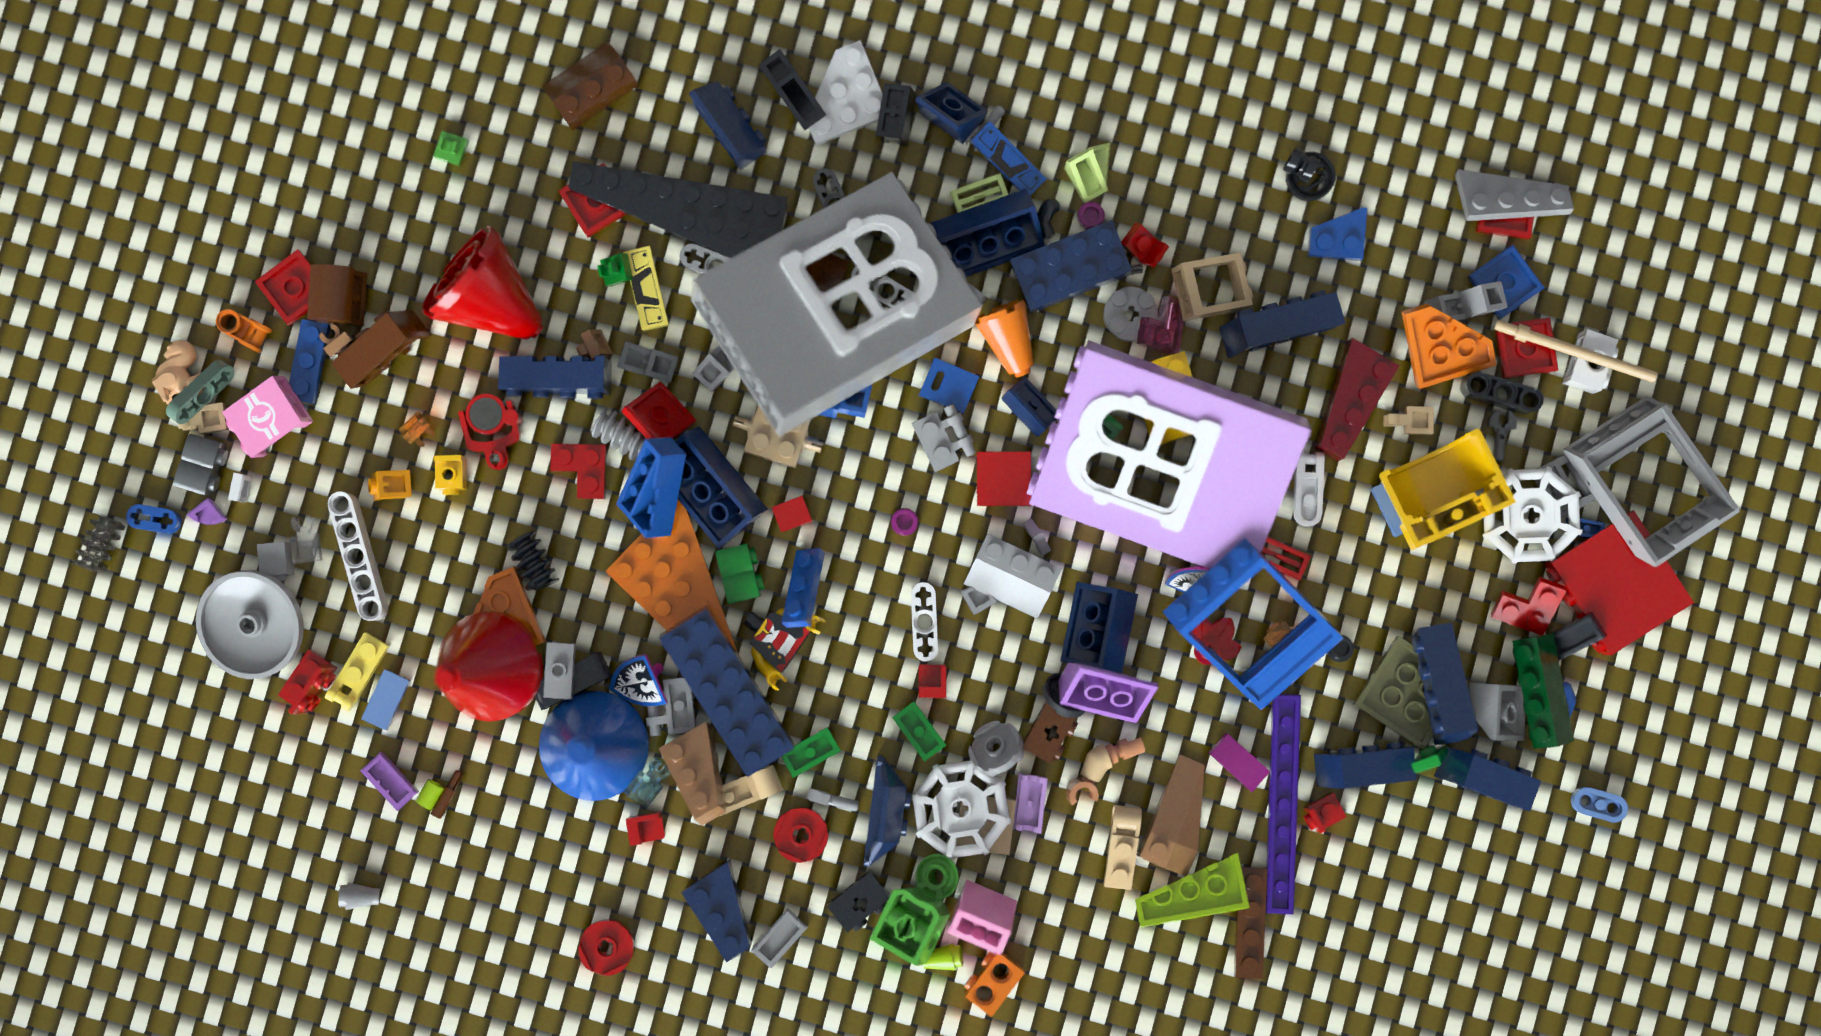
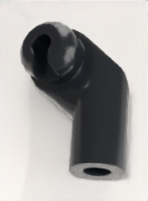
M1055 199L1043 201L1037 212L1044 240L1056 235L1051 219L1056 212H1059L1060 204Z

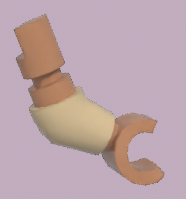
M1141 737L1129 742L1125 738L1117 741L1115 746L1112 744L1106 746L1101 744L1091 749L1087 753L1082 767L1081 775L1083 777L1071 780L1066 787V798L1073 806L1077 802L1076 793L1081 788H1088L1089 797L1097 802L1099 794L1094 785L1095 782L1099 783L1105 772L1112 768V764L1119 762V758L1125 760L1144 753L1145 747Z

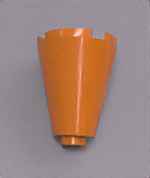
M1024 299L992 308V311L988 312L989 315L985 316L984 312L979 314L975 325L1009 375L1015 374L1016 378L1030 373V367L1034 365Z

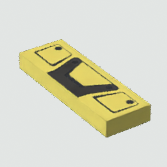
M646 246L623 252L628 254L633 278L630 282L642 331L668 326L669 322L651 247Z

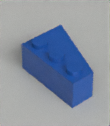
M671 437L645 439L616 503L645 538L671 536L686 453Z

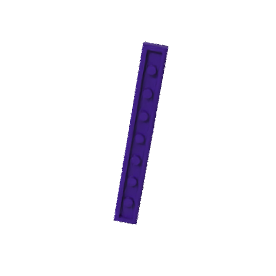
M1280 694L1272 701L1266 859V913L1294 914L1301 695Z

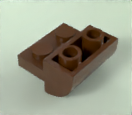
M311 265L307 319L355 327L364 326L367 273L356 271L353 267Z

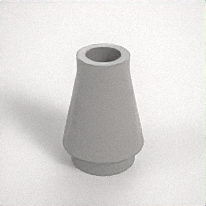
M347 882V885H340L339 907H345L348 910L379 905L380 888H371Z

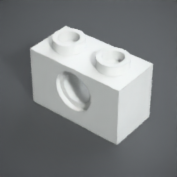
M1589 329L1580 332L1575 343L1577 346L1613 358H1617L1619 351L1616 348L1618 339ZM1571 355L1562 384L1591 394L1600 392L1606 388L1609 382V368L1597 364V368L1593 369L1589 366L1587 360Z

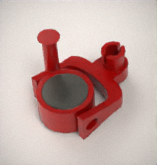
M480 394L468 403L466 411L458 412L466 447L474 452H484L486 462L491 469L503 470L510 462L507 447L514 445L521 439L519 425L523 423V417L517 414L515 401L509 400L505 403L497 396ZM507 425H512V431L503 438L488 442H477L472 439L470 427L484 435H495L502 432ZM499 455L500 461L495 464L494 457Z

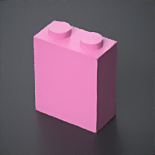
M966 880L956 902L949 933L1001 954L1011 933L1017 900Z

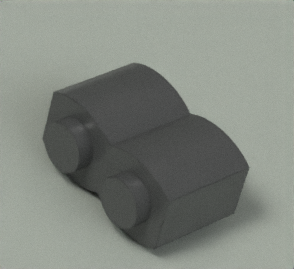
M189 434L183 448L182 458L175 474L173 486L211 496L212 492H215L220 484L218 471L220 466H223L227 461V444L195 434Z

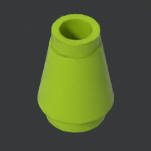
M950 943L935 948L928 963L923 964L924 969L957 970L958 967H963L961 945Z

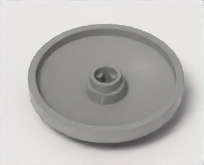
M240 570L220 577L203 593L196 612L197 634L205 653L220 669L239 678L260 679L282 670L294 659L302 643L304 623L296 598L281 581L261 571Z

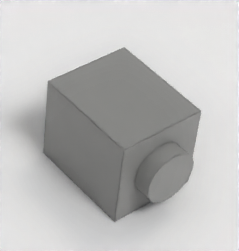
M291 542L257 544L259 571L267 573L279 581H286V576L295 575Z

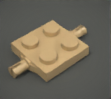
M759 405L756 414L751 420L735 416L732 427L747 430L748 439L744 453L796 468L799 457L805 448L821 453L824 443L808 438V428L811 419L778 436Z

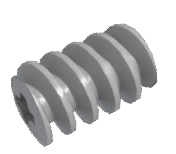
M607 406L593 426L592 437L598 438L601 436L602 443L606 444L611 441L610 448L615 450L620 446V454L625 455L629 452L630 460L637 459L646 438L643 437L644 435L640 431H634L635 426L632 423L628 427L625 426V416L619 421L616 420V411H613L608 416L606 414Z

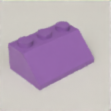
M1068 663L1058 680L1060 705L1137 723L1158 688V683L1075 663Z

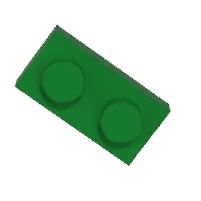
M914 701L892 717L924 762L946 746L945 742Z
M826 727L794 745V749L781 757L794 778L837 754L841 749L829 728Z

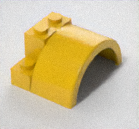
M1475 429L1416 460L1391 470H1385L1379 474V478L1402 522L1400 528L1411 551L1516 503L1480 429ZM1484 488L1483 493L1477 497L1474 492Z

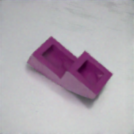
M1227 733L1208 752L1251 792L1256 789L1270 772Z

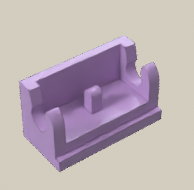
M1018 774L1013 828L1016 830L1041 833L1048 779L1046 776Z

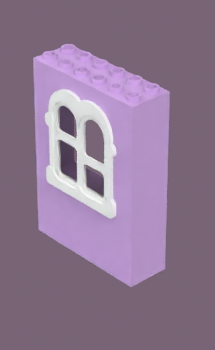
M1088 340L1086 347L1080 346L1074 364L1078 368L1077 372L1071 371L1065 389L1068 396L1067 398L1061 397L1055 418L1059 419L1058 423L1052 422L1046 440V444H1049V447L1042 448L1036 467L1040 471L1039 473H1033L1028 486L1027 494L1031 495L1029 504L1209 569L1244 538L1261 552L1310 433L1307 418ZM1122 409L1153 420L1155 425L1145 450L1138 451L1109 440L1102 430V420L1105 415L1112 410ZM1167 427H1174L1197 437V442L1186 466H1179L1165 461L1156 455ZM1103 451L1124 458L1125 464L1116 487L1108 488L1099 485L1088 477L1086 462L1093 454ZM1142 464L1180 479V485L1171 507L1163 508L1128 495L1127 488L1137 465Z

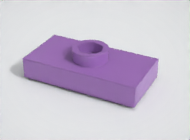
M380 752L360 770L396 811L400 810L419 792L384 752Z

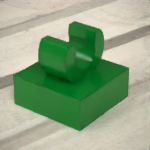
M626 253L600 260L601 265L597 266L599 277L604 278L605 286L612 287L633 280L628 254Z

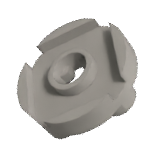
M1125 287L1115 291L1106 302L1103 319L1107 329L1117 339L1134 342L1147 336L1155 327L1158 319V308L1150 293L1137 287ZM1129 307L1134 308V311L1138 312V317H1134L1131 322L1128 321L1127 316H1123V311H1128Z
M992 721L980 727L973 735L975 740L972 743V747L969 745L968 749L969 757L973 764L990 777L1009 770L1024 757L1022 736L1012 724H1001L1000 721ZM994 744L1001 745L997 751L991 752L994 749Z

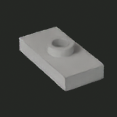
M547 643L543 698L573 699L576 644Z

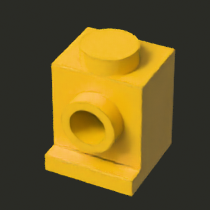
M462 455L434 456L435 489L442 490L443 495H458L459 490H467V457ZM447 470L453 472V477L449 480L445 478Z

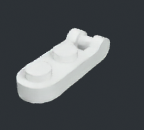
M1302 451L1295 467L1293 515L1295 521L1304 527L1316 525L1322 517L1324 452L1305 454V451ZM1305 465H1314V472H1305Z

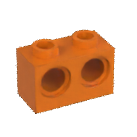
M989 952L980 964L983 968L977 976L972 974L964 985V988L967 989L964 992L965 997L991 1017L1025 973L1024 968L1003 952L1001 954ZM999 963L1007 965L1008 972L1004 976H996L993 973L995 965ZM981 986H988L992 989V993L988 998L983 999L977 996V989Z

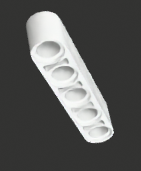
M342 491L335 492L329 497L328 509L358 614L367 621H380L388 613V603L359 501L353 494ZM346 497L349 505L342 512L338 504L342 498ZM353 523L356 527V533L353 537L349 538L346 534V527ZM360 549L364 557L360 563L356 564L353 560V554L356 550ZM365 575L371 579V585L366 590L360 584L361 579ZM375 601L378 605V612L376 615L371 616L368 612V605Z

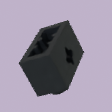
M870 869L828 902L827 907L846 932H849L851 929H854L856 932L868 923L866 917L875 911L878 915L884 910L891 894ZM856 897H859V899L866 897V908L863 909L861 906L855 907Z

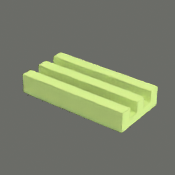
M1001 173L950 191L957 213L1009 195ZM998 182L999 184L997 187L959 200L958 198L959 195ZM1002 192L1000 196L962 209L963 205Z

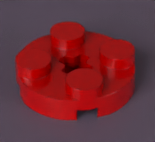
M806 807L792 808L778 819L774 827L775 845L780 854L789 861L795 863L811 861L818 857L827 845V823L813 809ZM803 827L806 829V834L809 835V838L807 840L803 839L800 843L796 841L797 836L793 832Z
M603 919L596 921L584 931L580 939L578 948L580 960L591 972L594 971L603 976L615 975L621 972L632 959L635 946L634 939L629 929L618 920ZM603 940H606L608 943L612 942L614 946L611 949L612 954L608 955L606 951L601 953L599 948L603 945Z

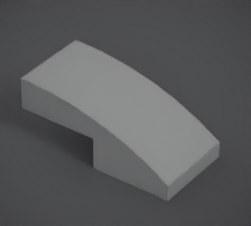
M718 345L712 353L706 356L692 374L713 392L735 368L721 346Z

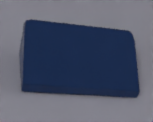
M1026 376L1011 387L1001 398L1036 437H1039L1051 426L1052 422L1057 420L1055 418L1057 413L1055 407Z

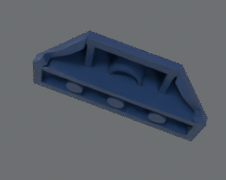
M879 754L877 755L863 866H870L900 843V836H906L908 820L903 819L904 808H910L911 792H906L907 785L887 759Z

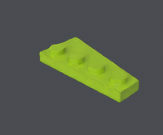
M1238 853L1135 899L1141 928L1249 908Z

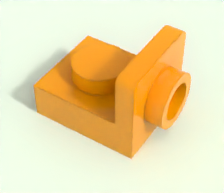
M410 470L376 471L373 473L371 478L368 479V492L370 495H373V501L412 497Z

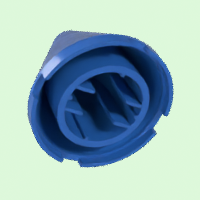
M604 691L578 693L573 695V699H565L558 704L548 715L542 727L539 740L541 762L550 780L566 794L589 801L612 798L631 787L643 772L649 756L650 742L648 730L637 709L618 695Z

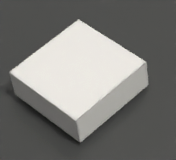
M233 473L228 496L229 500L247 502L252 480L251 476Z

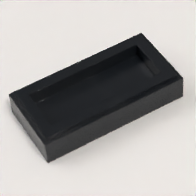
M1593 612L1551 632L1554 635L1559 661L1607 636Z

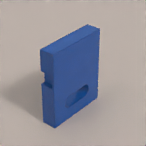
M934 358L919 396L942 406L954 404L957 412L964 414L979 376ZM943 372L944 378L939 389L933 391L931 386L937 373Z

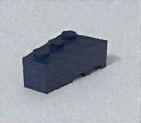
M1402 742L1386 743V748H1379V745H1363L1362 750H1354V747L1338 748V752L1314 754L1317 787L1347 789L1417 780V774L1411 765L1415 759L1414 747H1403Z
M1447 747L1449 753L1443 763L1437 766L1434 777L1531 812L1541 780L1531 777L1532 771L1516 766L1515 770L1509 768V762L1495 757L1493 762L1487 760L1488 754L1472 749L1471 753Z
M729 859L682 891V895L726 963L750 948L752 944L731 859Z

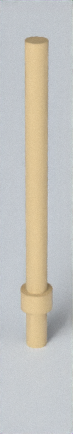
M1497 320L1494 330L1514 336L1515 340L1524 343L1527 340L1653 383L1658 375V372L1532 331L1530 327L1522 324L1517 326Z

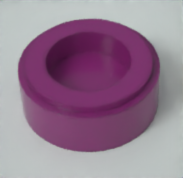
M1096 202L1083 204L1077 214L1078 223L1086 230L1102 224L1105 218L1102 206Z
M899 509L891 518L892 528L899 535H910L917 529L918 517L910 509Z

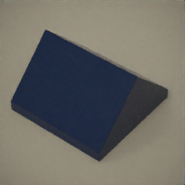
M948 82L917 96L915 100L922 116L962 145L988 113L986 109Z

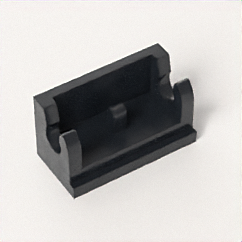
M884 83L875 136L885 143L895 141L900 146H908L916 93L911 86Z

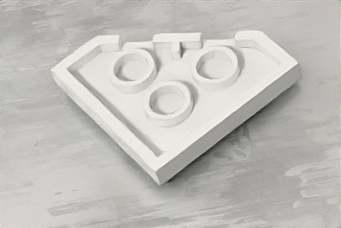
M861 40L835 50L815 99L826 113L825 117L809 128L816 146L878 122L882 92Z

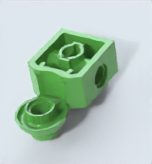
M932 854L922 859L917 866L915 874L916 887L892 891L870 937V940L915 966L928 963L950 917V912L943 901L953 893L959 880L958 870L954 862L941 854ZM938 869L943 874L941 884L935 879V873Z

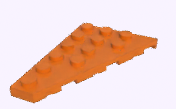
M677 500L671 536L645 538L641 534L605 572L666 630L707 605L737 652L688 511Z

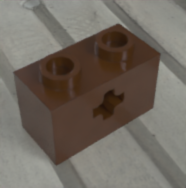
M1045 701L1023 741V749L1050 764L1053 759L1058 761L1065 749V746L1061 745L1066 735L1072 736L1078 725V722L1075 721L1076 718H1067L1057 714ZM1055 725V731L1058 733L1057 737H1050L1047 740V734L1044 732L1045 728H1052Z

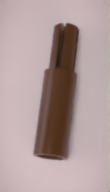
M455 770L447 786L445 785L443 792L430 813L432 816L441 819L464 775L461 771Z

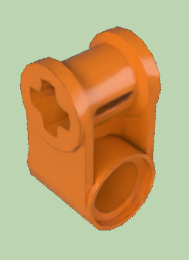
M230 309L219 312L215 320L216 326L221 332L258 353L262 351L260 347L267 334L273 331V329L252 318L249 319ZM235 316L237 320L236 326L228 330L226 326L227 320Z

